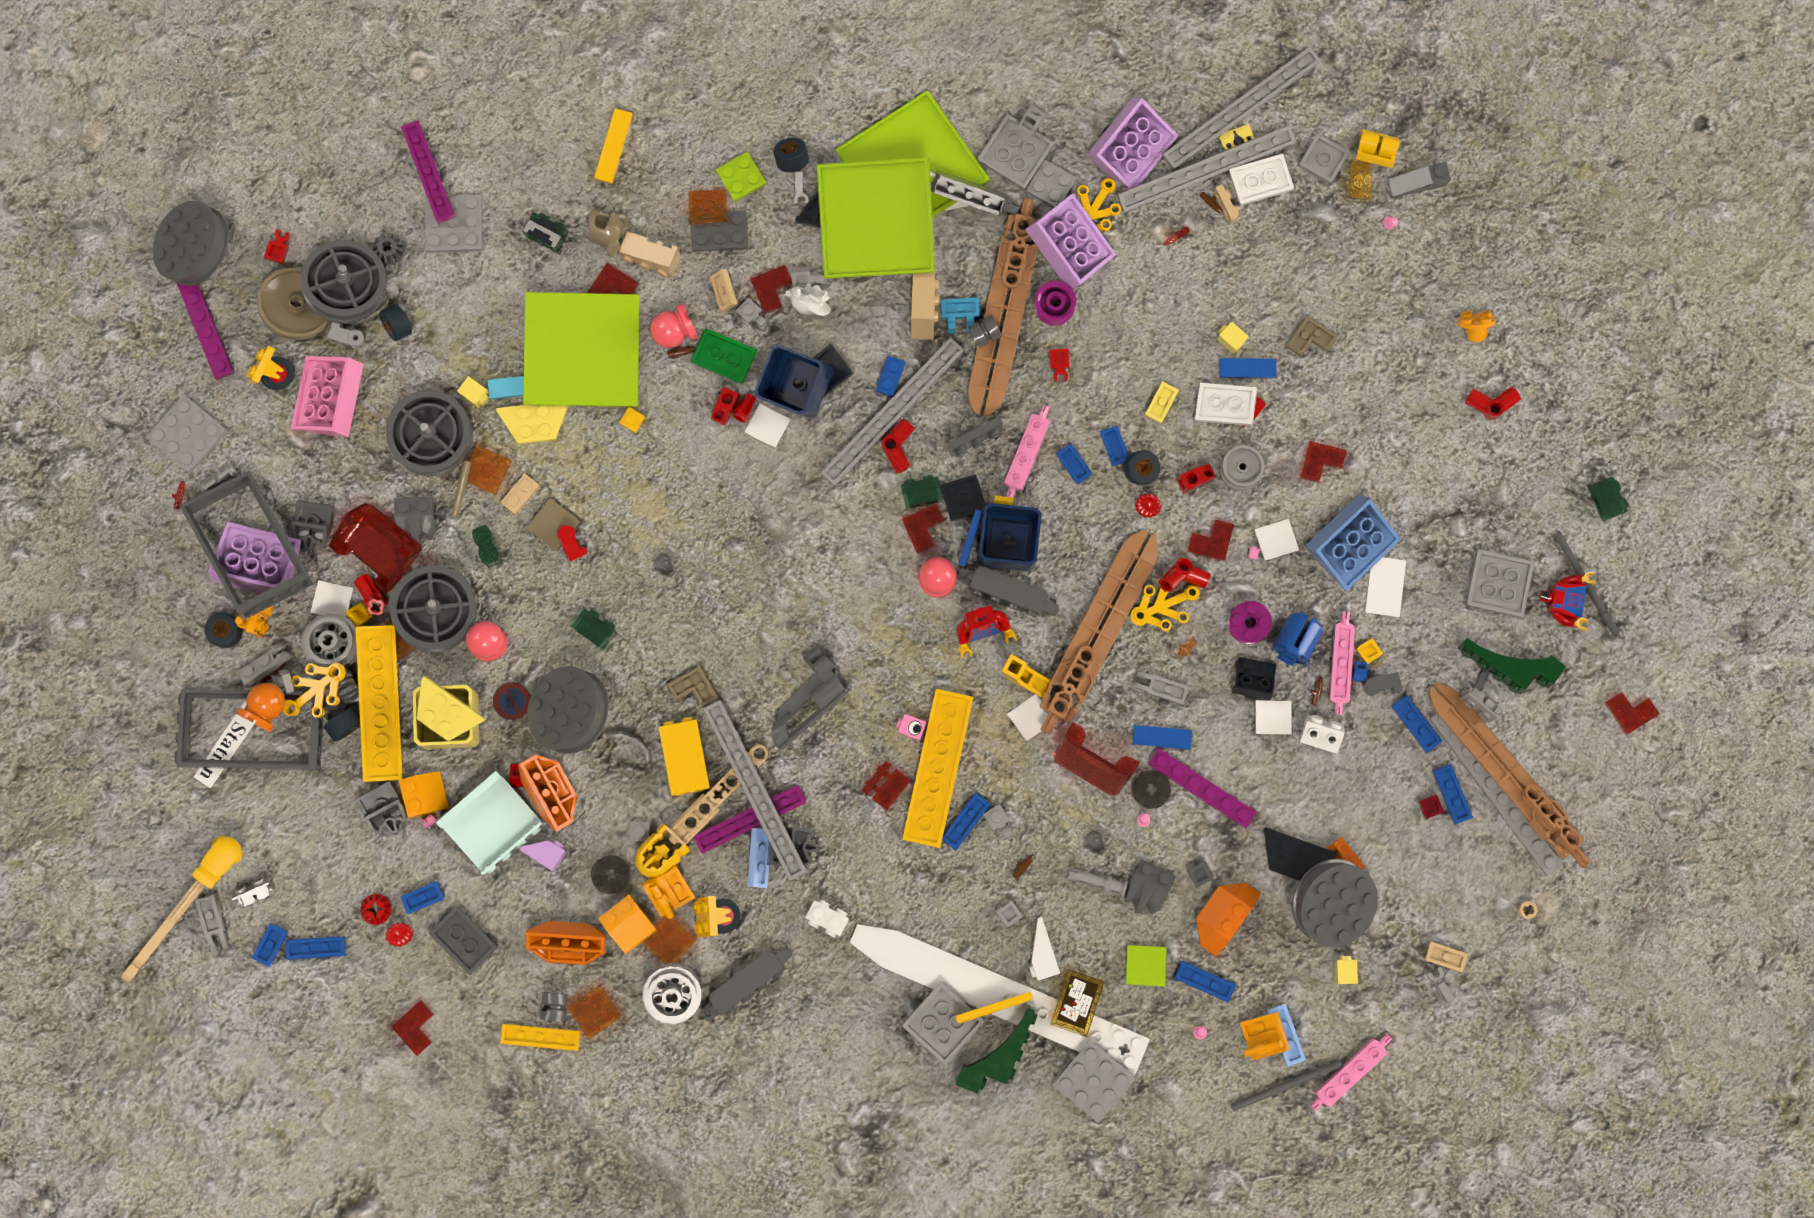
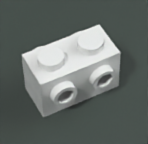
M1307 715L1300 734V742L1337 754L1345 734V729L1339 722H1328L1320 716Z
M821 899L819 902L814 900L805 917L809 920L807 924L817 929L819 926L825 928L826 931L824 933L834 938L836 935L841 937L849 921V918L846 917L848 913L838 908L836 911L830 909V904Z

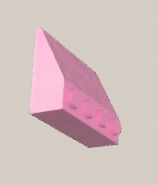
M306 356L291 429L329 436L349 437L364 364L349 357Z

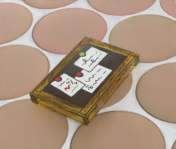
M1067 969L1050 1025L1088 1037L1105 981Z

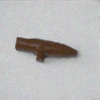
M1202 192L1200 197L1216 212L1223 214V210L1215 201L1217 198L1215 196L1209 197L1205 192Z
M679 345L677 349L667 352L668 358L687 355L694 352L696 347L681 348Z
M1323 677L1318 679L1315 689L1310 690L1313 696L1311 702L1313 706L1318 705L1321 697Z
M1032 854L1022 863L1018 862L1016 864L1018 868L1012 874L1016 880L1030 866L1034 855Z

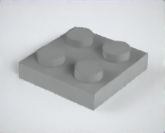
M1317 133L1298 167L1331 185L1350 151Z
M1044 160L1027 187L1026 193L1053 208L1067 197L1077 177Z

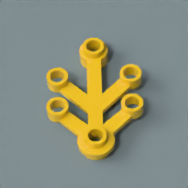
M1106 178L1101 182V191L1092 206H1090L1088 198V187L1080 185L1077 189L1082 206L1092 220L1111 215L1118 216L1121 212L1119 204H1112L1110 208L1098 210L1106 196L1115 191L1116 183L1111 178ZM1111 183L1112 187L1107 188L1105 184ZM1085 189L1086 193L1081 194L1079 190ZM1116 207L1119 211L1115 213L1112 211V208ZM1104 219L1096 226L1099 231L1108 232L1112 224L1110 220ZM1103 223H1108V224H1109V227H1108V228H1104V227L1102 226V224H1103Z
M1147 585L1143 590L1144 595L1141 604L1132 610L1130 619L1137 626H1143L1148 623L1167 632L1171 629V622L1167 619L1161 621L1151 615L1159 613L1173 618L1181 624H1185L1189 620L1188 613H1179L1169 609V607L1185 600L1195 601L1199 597L1200 591L1198 587L1190 585L1186 587L1183 593L1165 600L1167 592L1160 589L1155 605L1147 609L1150 597L1155 593V587ZM1151 588L1153 593L1147 594L1146 589ZM1193 589L1196 594L1191 596L1189 590ZM1137 613H1142L1143 619H1138ZM1180 615H1185L1186 620L1181 621L1179 618ZM1167 622L1169 628L1164 629L1162 623Z
M312 663L308 664L305 668L306 673L312 676L317 674L326 675L321 680L305 679L297 675L293 676L291 680L294 687L307 686L311 688L296 701H286L283 710L284 714L296 716L300 712V707L316 695L311 713L314 717L322 718L325 715V709L322 707L325 687L329 683L330 692L326 697V702L331 706L338 705L340 702V698L337 695L338 685L346 675L345 667L340 663H333L328 668ZM313 666L314 671L311 673L310 668ZM337 669L339 670L338 676L335 675ZM297 678L300 680L298 685L296 684ZM334 696L335 701L331 703V698ZM293 705L295 706L294 712L291 710ZM317 709H320L319 715L316 714Z

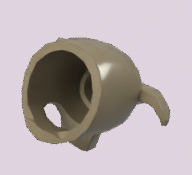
M592 210L589 215L588 240L594 244L607 247L608 255L612 258L616 257L620 249L619 241L623 228L628 226L627 216L623 212L618 215L615 212L606 214Z

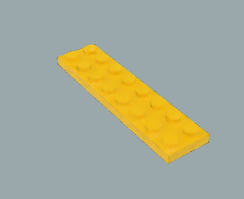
M394 625L355 627L362 782L401 780L403 778Z
M940 689L935 690L902 840L936 848L941 846L973 697Z

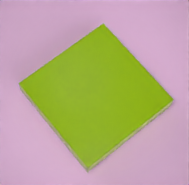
M1127 945L1125 985L1165 987L1167 947Z

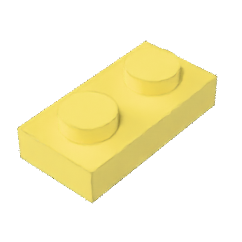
M1162 381L1145 416L1162 424L1179 390Z

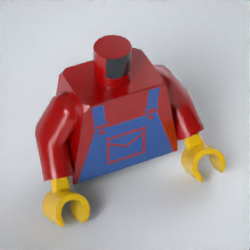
M1587 572L1585 575H1571L1558 580L1556 584L1552 585L1551 592L1540 591L1539 601L1549 603L1547 611L1552 614V617L1560 625L1572 628L1578 627L1581 631L1587 630L1586 627H1581L1583 623H1589L1586 618L1582 617L1587 584L1584 583L1595 584L1596 581H1589V577L1596 575L1595 573Z
M992 606L977 608L965 613L964 619L957 626L958 641L961 644L958 647V651L961 657L964 658L963 653L966 651L969 656L972 655V651L966 643L1005 631L1004 638L1007 644H1009L1008 638L1013 637L1016 642L1015 632L1010 629L1011 625L1006 614L1002 611L994 610Z

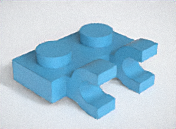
M979 298L941 300L942 320H948V334H956L955 319H966L967 333H971L968 327L974 324V318H980Z

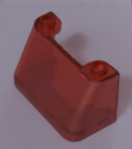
M369 503L361 504L345 514L328 545L338 555L352 553L379 576L376 578L375 583L385 593L390 592L422 551V546L419 542Z
M1072 722L1054 752L1055 762L1111 796L1118 795L1140 762L1132 757L1124 756L1113 765L1082 746L1086 733L1082 727Z

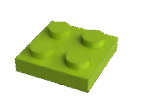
M748 151L715 169L734 203L767 185Z

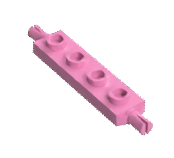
M1042 405L1039 415H1031L1004 482L1009 488L1006 497H1014L1016 491H1023L1050 425V420L1046 418L1050 409L1047 405Z
M1345 611L1342 612L1341 623L1334 626L1329 701L1335 703L1334 715H1343V704L1350 702L1355 626L1349 623L1350 612Z
M1386 1033L1379 1041L1372 1038L1315 1091L1318 1098L1309 1106L1314 1111L1322 1104L1331 1107L1387 1055L1384 1047L1392 1038Z

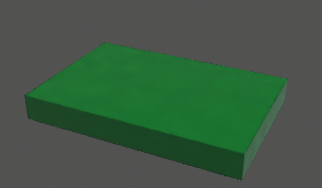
M705 328L691 359V364L743 385L758 350Z

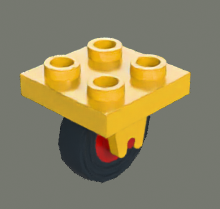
M267 346L261 348V350L259 349L254 359L257 361L255 365L250 366L246 373L248 379L246 382L254 385L261 380L268 389L283 390L293 381V367L285 358L279 356L272 357L275 349Z
M716 896L695 899L693 910L696 914L694 928L697 938L718 936V933H729L737 928L741 914L735 902L724 898L716 900Z

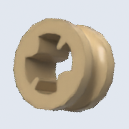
M1523 902L1518 907V914L1524 919L1534 918L1537 914V907L1533 902ZM1530 906L1532 913L1525 915L1523 907Z

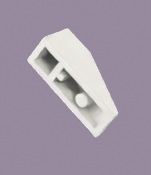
M1042 917L1037 918L1031 957L1032 966L1029 967L1032 978L1036 977L1037 981L1060 974Z

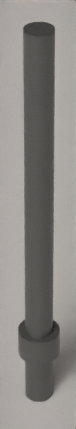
M1562 533L1556 534L1554 537L1576 574L1585 575ZM1585 582L1584 584H1587L1586 591L1601 615L1599 617L1602 622L1606 623L1612 635L1620 632L1612 620L1611 612L1607 611L1592 584Z
M1337 1060L1327 1065H1319L1313 1071L1230 1104L1234 1112L1319 1076L1322 1078L1329 1075V1072L1341 1068L1342 1064L1340 1060Z

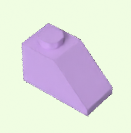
M556 840L554 843L544 841L521 846L519 849L554 872L567 853L563 850L565 846Z

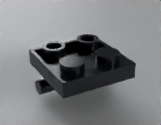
M1238 657L1232 693L1243 695L1248 699L1270 701L1274 692L1277 664Z

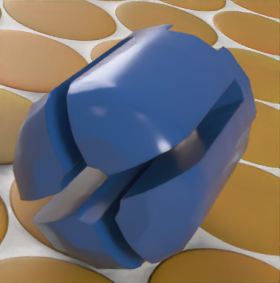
M1301 612L1289 615L1271 651L1275 650L1279 654L1278 659L1291 666L1294 663L1303 664L1302 668L1307 666L1323 633V628L1319 621L1313 617L1308 622L1295 647L1294 644L1309 616Z

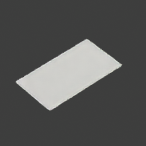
M1382 557L1370 569L1366 613L1400 616L1406 567L1405 560Z

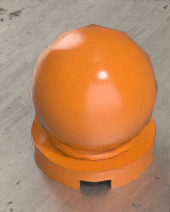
M261 683L255 685L248 693L246 699L247 707L245 709L240 707L237 715L251 722L255 719L257 726L271 732L275 726L271 724V720L277 718L284 710L286 703L284 693L275 684Z

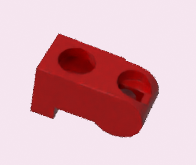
M723 387L713 410L711 420L725 426L741 395Z
M1206 464L1181 474L1176 480L1184 495L1214 480L1216 475L1211 465Z
M562 525L558 528L557 537L568 561L571 562L588 554L584 546H578L573 527Z

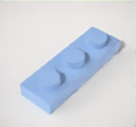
M752 828L748 887L767 888L769 840L764 830L760 828Z
M1286 1004L1266 1010L1267 1014L1278 1011L1290 1050L1282 1052L1286 1066L1289 1067L1305 1061L1306 1058Z

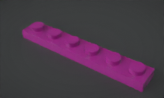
M419 121L401 126L437 224L455 219Z
M177 283L214 378L219 380L234 374L199 284L183 286Z
M1159 748L1148 764L1245 829L1257 813Z
M799 785L770 798L779 816L807 803ZM750 808L695 835L694 839L701 854H704L751 831L752 828L761 826L753 808Z

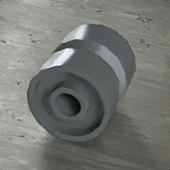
M992 315L982 319L981 324L977 322L968 327L979 349L987 345L989 339L995 341L1002 337Z
M542 992L541 1003L544 1007L540 1011V1020L565 1022L566 1010L563 1008L567 1005L568 994Z

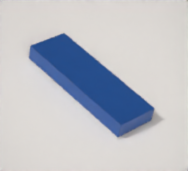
M1219 358V378L1276 379L1277 377L1276 359Z
M975 510L958 563L959 565H967L983 515L982 510Z
M1408 695L1391 706L1425 753H1428L1442 742Z
M1134 725L1132 745L1191 750L1192 730Z
M1452 764L1433 770V775L1453 824L1456 825L1473 818Z
M975 792L945 832L942 841L954 850H957L991 804Z
M346 936L286 940V960L346 956Z
M1181 961L1174 979L1227 1003H1229L1236 984L1184 961Z

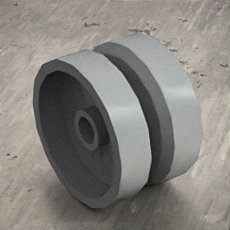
M1240 445L1233 447L1227 452L1220 464L1219 473L1221 480L1232 490L1241 492L1249 490L1261 478L1264 472V461L1261 454L1251 446Z

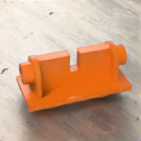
M1342 837L1326 848L1336 852V855L1333 857L1334 859L1347 860L1361 869L1366 867Z

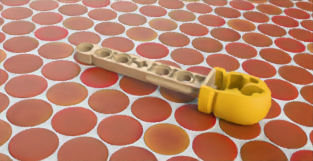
M755 745L747 753L755 768H759L768 758V751L763 745ZM756 749L764 750L765 756L762 759L754 757ZM733 768L706 795L702 794L670 827L662 824L657 829V833H653L640 846L635 856V863L642 875L647 878L660 876L675 864L677 865L681 861V856H685L690 851L686 844L720 811L718 808L741 786L739 780L732 787L726 782L730 776L737 778ZM723 783L730 792L727 793L725 790L722 793V799H714V792H720L723 789L720 785ZM708 804L710 806L709 813H700V805ZM690 817L695 818L697 822L693 828H688L685 825L686 820ZM667 832L671 836L669 840L674 845L676 843L681 845V848L676 849L674 855L668 860L666 859L670 850L664 844L655 846L656 851L650 854L654 851L653 846L658 841H661ZM662 858H665V859L662 861V864H663V865H662L660 868H658V867L661 865L659 861H660Z
M219 836L213 840L210 850L200 863V867L196 868L192 874L196 879L195 883L120 978L129 983L204 887L213 888L221 876L233 864L241 860L243 851L241 845L235 839L229 836Z

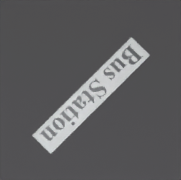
M246 700L241 706L243 709L247 707ZM236 713L205 760H230L256 720L254 719L251 722ZM199 768L194 778L211 788L224 769Z

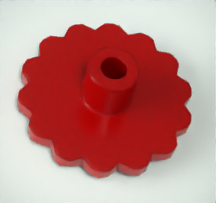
M1146 493L1140 495L1135 503L1136 511L1139 512V515H1143L1144 518H1152V516H1157V513H1160L1161 501L1153 494Z
M405 923L393 924L387 929L388 932H386V940L394 947L407 945L411 941V937H413L412 928Z

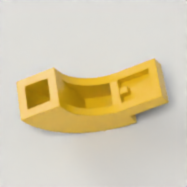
M1010 654L1001 670V674L1019 687L1043 698L1044 693L1047 692L1050 679L1027 666L1028 663Z

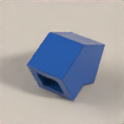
M1355 661L1352 681H1366L1368 672L1367 662Z

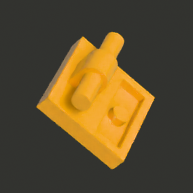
M274 606L244 621L238 616L235 618V622L238 627L246 630L247 633L263 639L264 634H267L269 627L267 621L268 617L273 613Z
M676 864L662 875L642 883L643 889L661 917L666 915L668 919L674 917L673 911L695 899L693 892Z
M1278 1011L1240 1022L1248 1046L1247 1049H1244V1054L1246 1057L1251 1056L1252 1061L1290 1050Z

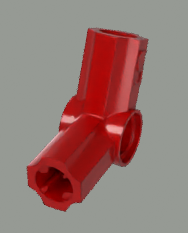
M1512 386L1494 400L1473 388L1465 400V404L1484 414L1488 420H1495L1518 403L1521 397L1519 392ZM1490 406H1494L1497 409L1498 413H1492L1490 411Z
M903 418L882 440V450L896 474L902 473L911 467L900 446L914 432L915 428ZM892 441L896 446L893 449H888L885 447V444Z
M1179 558L1158 583L1164 592L1170 593L1183 581L1205 589L1211 574L1194 567L1190 560Z
M368 574L358 577L353 583L362 595L367 610L370 614H376L377 616L382 614L383 607L389 604L385 596L377 589Z

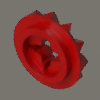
M372 894L361 902L360 912L362 919L368 924L380 925L389 919L392 907L390 901L384 895ZM375 903L377 907L384 908L377 911V915L374 912L368 911V909L374 907Z

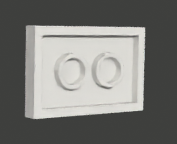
M1283 154L1231 168L1228 171L1240 206L1294 190Z
M1200 383L1195 420L1198 422L1253 426L1257 387Z

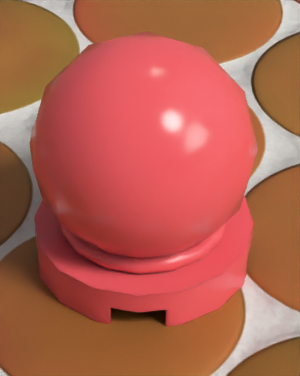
M683 303L676 306L677 310L675 312L665 311L654 317L650 325L651 338L659 346L667 349L675 348L682 344L686 337H689L691 341L698 338Z
M932 557L926 560L920 567L919 585L930 597H945L955 588L957 580L956 568L946 558Z
M491 621L475 623L466 634L468 650L482 661L492 662L503 656L507 649L508 639L505 632Z

